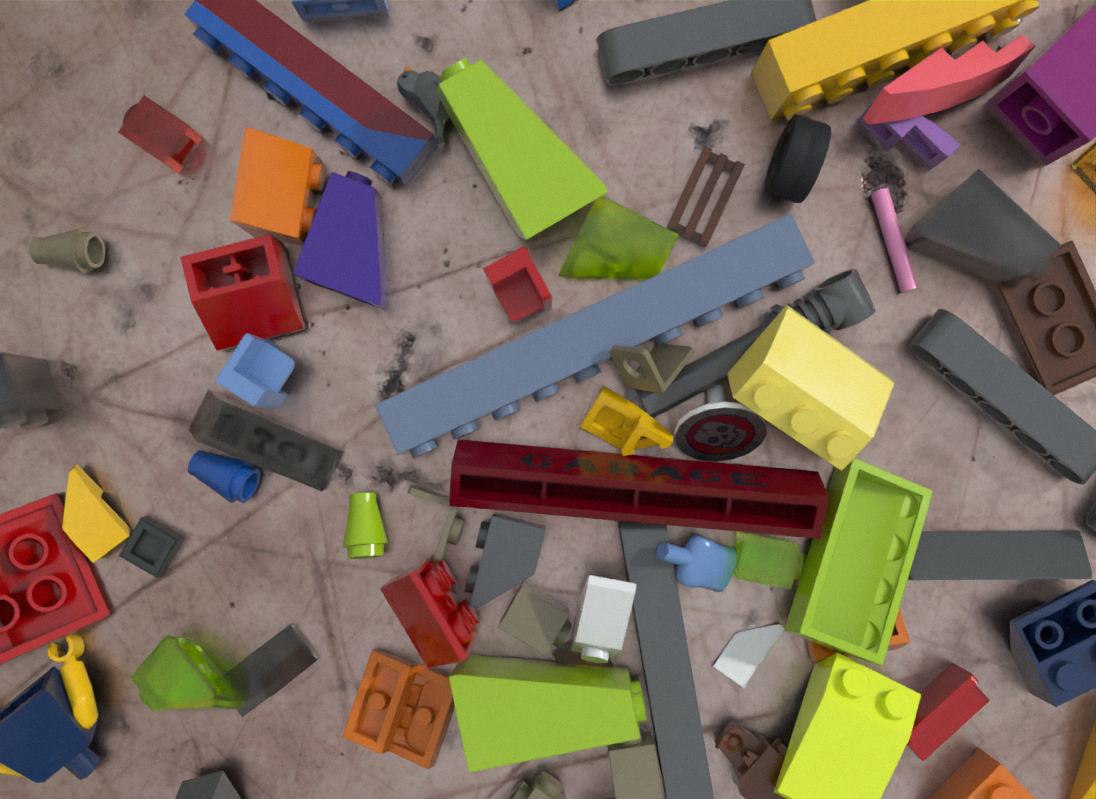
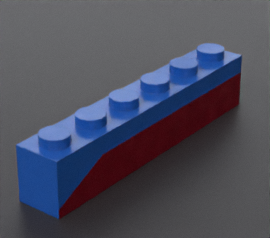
M195 0L186 11L185 16L197 28L193 35L213 52H216L219 47L231 55L228 62L249 79L255 73L267 83L263 88L271 96L284 105L291 100L302 109L299 116L316 130L321 132L325 126L335 133L337 137L334 142L354 158L359 153L373 162L369 168L391 185L396 179L407 188L437 149L438 144L432 132L258 1Z

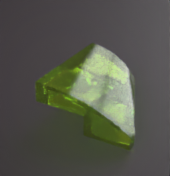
M602 195L595 200L560 270L559 276L564 279L587 277L601 278V280H616L617 278L648 280L660 273L679 234Z

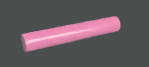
M884 188L872 192L870 195L900 292L903 293L919 288L889 189Z

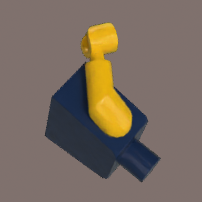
M67 634L65 636L69 645V651L66 655L59 642L51 643L47 653L51 660L62 662L63 667H61L60 671L53 666L0 709V774L26 777L35 783H43L64 766L79 780H82L90 775L99 764L101 757L88 747L92 742L97 726L98 711L93 688L84 662L77 661L83 654L85 647L84 641L80 636L76 634Z

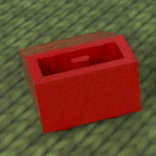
M433 555L391 579L380 588L427 668L462 662L467 659L478 633L476 624L480 622L474 608L469 606L470 602L467 599L460 601L452 586L456 584V580L444 560L437 563Z

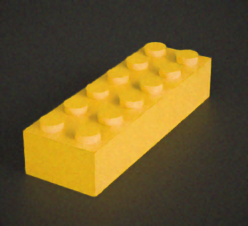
M868 0L768 40L751 74L770 120L784 115L787 120H790L794 114H806L812 109L811 104L826 99L828 104L840 101L854 92L852 88L866 82L869 87L880 85L895 76L894 71L906 66L911 69L940 48H943L945 51L949 49L951 55H954L972 47L978 42V37L988 33L991 34L992 38L1000 37L1019 26L1017 20L1036 11L1039 8V0Z

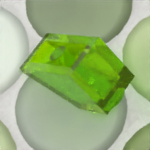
M166 635L130 677L141 692L139 694L141 701L154 711L240 709L245 703L193 639Z

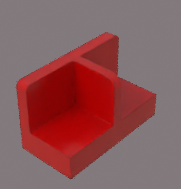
M525 246L483 268L489 285L510 320L518 321L541 308L544 311L552 308L551 293Z

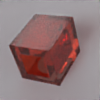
M143 95L138 104H134L127 110L123 118V125L118 133L178 174L203 139L188 124L145 95Z

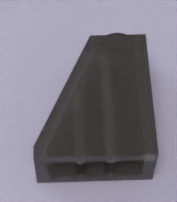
M980 169L911 227L904 240L906 247L911 251L1012 289L1016 288L1026 278L1033 284L1055 265L1049 257L1061 246L1055 238Z

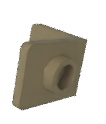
M657 344L650 353L643 348L614 345L609 351L628 388L664 393L694 354L690 346L672 344L660 346ZM627 358L641 364L636 371L629 366Z
M412 485L408 489V494L450 507L434 556L435 561L441 562L446 554L448 545L456 546L465 522L464 519L458 518L461 507L449 506L450 496Z

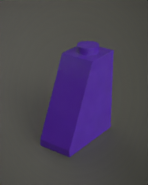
M347 171L346 176L331 172L293 274L303 281L385 311L388 305L381 196L371 186L373 181L361 174Z

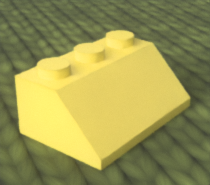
M788 305L781 310L727 373L734 399L841 471L874 438L894 386L892 379Z

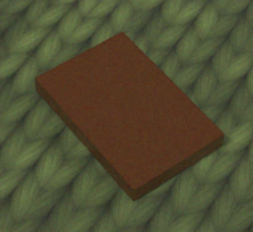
M1073 240L985 278L1025 367L1034 380L1051 394L1056 395L1096 377V290Z

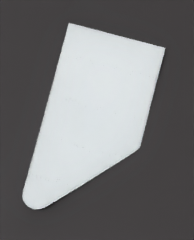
M776 624L735 633L713 667L745 689L765 656L784 632V627Z

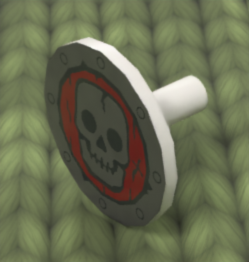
M715 385L706 390L708 404L690 410L679 419L674 430L676 444L680 450L688 456L706 461L732 460L749 454L762 444L767 435L765 419L742 403L725 402L724 388L720 385Z

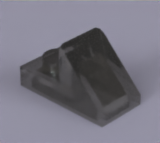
M292 623L226 672L216 682L243 717L267 698L276 694L319 658Z

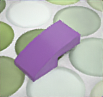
M868 108L857 119L887 150L902 139L931 168H934L948 158L961 145L946 131L923 116L869 125L863 119L869 110Z

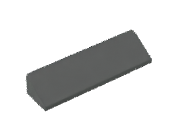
M1079 530L922 531L908 580L1092 579V569Z

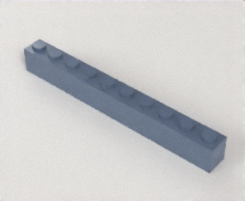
M791 213L377 403L375 406L397 454L401 455L410 452L414 459L438 448L434 440L451 433L453 439L456 440L479 429L475 422L492 414L495 421L519 411L516 402L532 395L536 402L560 392L558 383L574 376L576 383H580L601 373L598 365L612 359L609 351L614 345L640 348V345L654 339L658 346L682 336L683 333L680 327L696 320L698 326L702 327L723 317L721 308L737 301L741 309L764 298L765 296L762 292L764 288L777 283L780 290L804 280L803 271L815 262Z

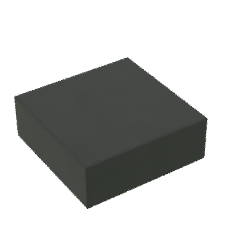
M142 516L120 552L119 557L159 578L165 574L185 537L149 516Z

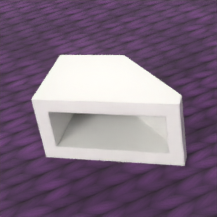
M592 575L588 576L578 600L571 651L580 652L581 659L594 663H608L609 658L616 659L623 647L636 591L635 583Z

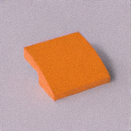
M372 650L342 737L379 754L389 751L426 769L432 768L436 764L455 708L449 681L450 674L433 667L427 668L424 664L380 650Z

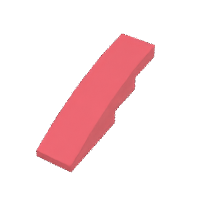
M1022 34L995 53L984 41H981L956 60L943 48H940L885 86L863 119L869 125L907 120L946 110L975 98L1009 78L1035 48V45Z

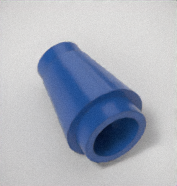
M198 450L188 464V473L230 503L235 501L247 502L259 484L260 471L253 468L251 461Z

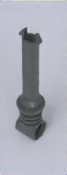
M856 269L841 272L821 282L814 288L813 295L809 293L803 296L804 302L799 298L793 302V306L788 304L789 307L827 334L831 332V328L841 330L858 324L869 318L876 311ZM776 304L770 307L771 314L765 316L762 326L684 366L664 393L644 390L636 392L635 389L628 388L624 398L630 402L640 398L647 413L654 418L727 380V373L785 306Z

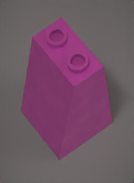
M1096 2L987 101L1046 165L1089 143L1096 137Z

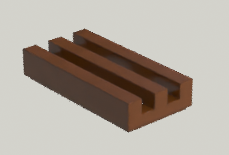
M704 146L666 229L706 247L745 164L739 161L733 162L728 160V156L722 153L717 155L712 152L711 148ZM706 162L714 165V168L685 227L678 223ZM722 170L730 172L703 233L696 232L697 224Z

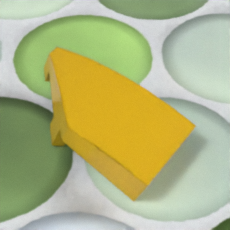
M604 385L585 413L580 424V428L617 448H621L622 456L634 454L635 449L660 445V449L669 448L674 438L665 427L649 414Z
M76 464L69 471L62 529L90 561L94 563L129 537L132 529L101 498L104 491Z

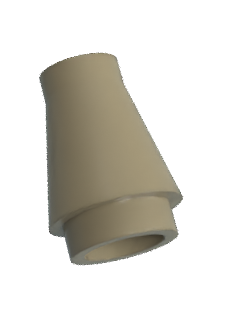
M80 228L48 237L34 238L30 244V255L36 264H48L89 273L94 268H99L103 264L105 245L98 233L91 232L86 228Z

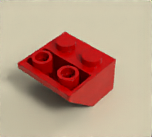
M271 234L180 257L191 303L216 351L237 347L246 333L263 339H270L305 330L285 245Z

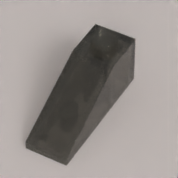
M209 389L188 429L197 442L319 491H323L342 452L256 409Z

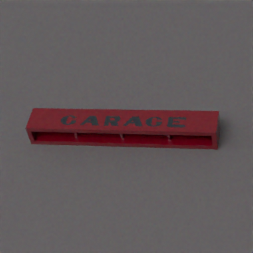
M458 439L451 464L449 506L820 539L829 497L819 471L640 455L622 456V454Z

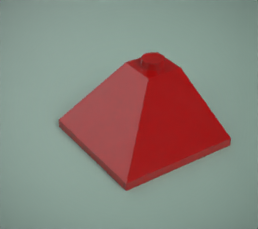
M58 493L0 514V665L110 616L84 553L62 529L64 507Z

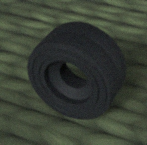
M794 114L791 117L773 153L766 175L765 192L794 203H802L806 199L818 178L829 148L831 127L829 125L798 114Z

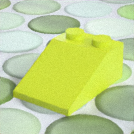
M838 652L814 664L774 793L786 799H881L910 739L921 694Z

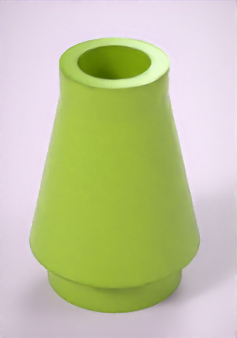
M376 493L350 494L343 548H347L348 559L383 557L384 545H388V541L378 509Z

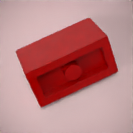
M951 663L919 693L921 698L907 746L922 761L928 758L990 701L977 687L978 680L976 677L954 663Z

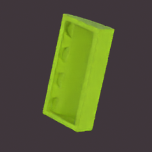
M854 458L842 471L835 467L827 491L829 501L821 538L812 539L784 631L838 652L883 666L933 491L857 458Z

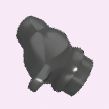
M406 66L404 72L397 80L399 93L405 99L413 102L432 122L435 128L437 144H442L445 142V126L450 118L435 92L438 84L442 81L439 75L432 71L417 73L411 70L409 66Z

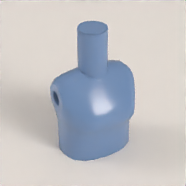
M699 534L691 535L684 548L662 542L656 551V556L659 560L677 565L675 574L677 582L691 588L700 587L715 592L725 590L732 578L737 563V552L734 548L719 544Z

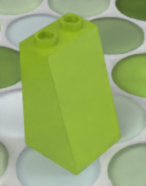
M463 58L441 72L442 75L439 77L442 82L438 84L435 92L516 235L527 240L608 192L605 184L482 59L470 65L467 58Z
M469 654L467 659L457 663L449 675L468 772L640 739L639 722L647 721L640 680L631 681L629 668L560 664L554 661Z

